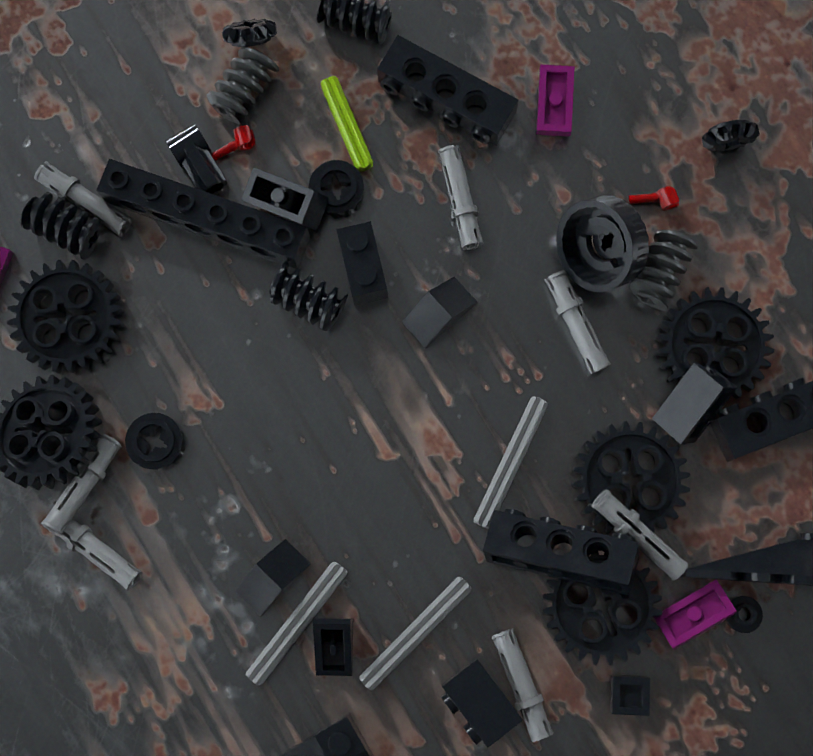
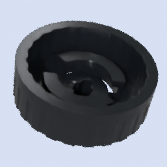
M602 195L578 202L563 214L559 222L556 246L560 262L568 276L584 289L593 292H606L630 283L643 271L648 259L649 237L646 226L634 207L621 198ZM597 253H598L601 257H603V258H605V259H612V260L604 261V260H602V259L597 255ZM613 258H616L618 262L614 263Z

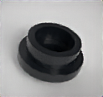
M739 596L731 600V603L737 610V614L726 619L728 625L740 633L755 631L763 619L760 604L748 596ZM744 607L751 614L750 619L746 622L742 621L739 617V611Z

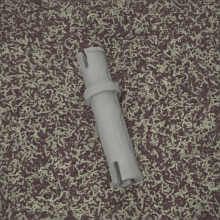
M445 146L438 151L452 203L453 211L451 212L452 221L456 222L462 250L476 249L481 247L484 242L477 220L479 211L471 198L460 146Z
M47 161L37 169L34 175V179L54 191L58 195V199L61 198L65 203L69 202L80 210L89 213V216L92 218L97 217L101 219V224L119 237L123 236V233H126L131 226L132 218L130 216H127L86 189L76 177H69Z
M561 270L550 275L544 281L558 306L556 311L559 316L562 315L590 375L607 368L611 363L582 307L584 302L581 297H577L566 271Z
M103 434L95 446L97 452H91L87 457L90 464H78L80 475H75L50 513L41 522L44 528L57 536H62L63 531L82 506L98 480L102 481L105 478L106 473L104 471L122 448L121 444L114 438Z
M607 489L599 494L591 507L596 509L614 526L616 533L626 534L632 537L633 541L639 542V549L662 569L671 580L678 579L685 572L688 563L639 520L640 515L634 509L629 511Z
M71 519L62 536H60L67 542V547L73 552L77 550L127 591L131 589L140 579L142 571L131 565L113 549L96 538L91 533L92 529L86 524L80 525Z
M512 628L491 636L517 702L514 704L516 711L521 712L531 742L553 735L554 732L542 705L544 701L543 696L538 694L514 629Z

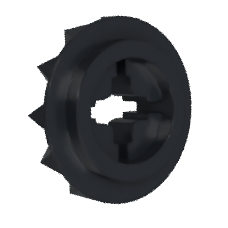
M254 18L227 25L223 28L222 36L223 41L231 43L232 46L249 47L270 41L271 37L277 34V29L273 21L266 19L256 20Z
M732 120L717 124L702 136L703 147L710 151L719 150L721 152L745 147L746 144L753 143L760 135L759 128L756 123L749 122L748 120Z
M331 160L321 164L314 170L310 177L308 188L329 197L324 211L326 214L337 213L342 215L350 209H355L357 203L363 198L364 182L355 166L346 161ZM334 175H336L340 185H346V188L341 190L340 200H337L333 191H327V188L332 187Z
M147 413L134 420L128 428L125 437V447L134 463L146 469L158 470L159 468L171 465L181 453L183 437L179 425L172 418L161 413ZM160 431L159 439L167 447H155L153 451H149L150 444L141 437L142 434L145 436H155Z

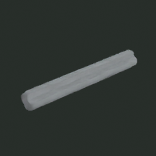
M536 396L530 398L474 517V522L477 525L489 529L494 510H500L547 410L548 402Z
M332 562L248 669L246 676L254 684L260 686L265 682L347 576V570L339 563Z
M457 577L360 675L359 679L365 687L371 691L374 690L471 592V586L462 577Z

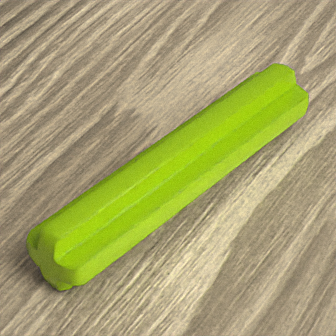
M331 76L323 79L320 84L354 166L359 172L369 170L373 167V160L338 78Z

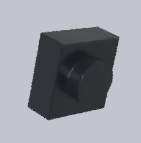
M611 676L610 713L614 715L650 716V678Z

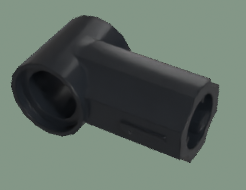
M196 124L166 141L180 167L185 168L196 189L215 195L228 184L211 156L210 152L212 151Z

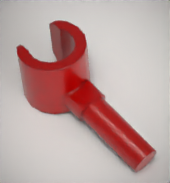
M248 125L236 127L233 130L235 141L211 153L214 161L236 150L246 151L252 149L255 145L253 130Z
M666 186L651 194L629 195V204L659 201L663 211L678 207L680 201L676 190L671 186Z

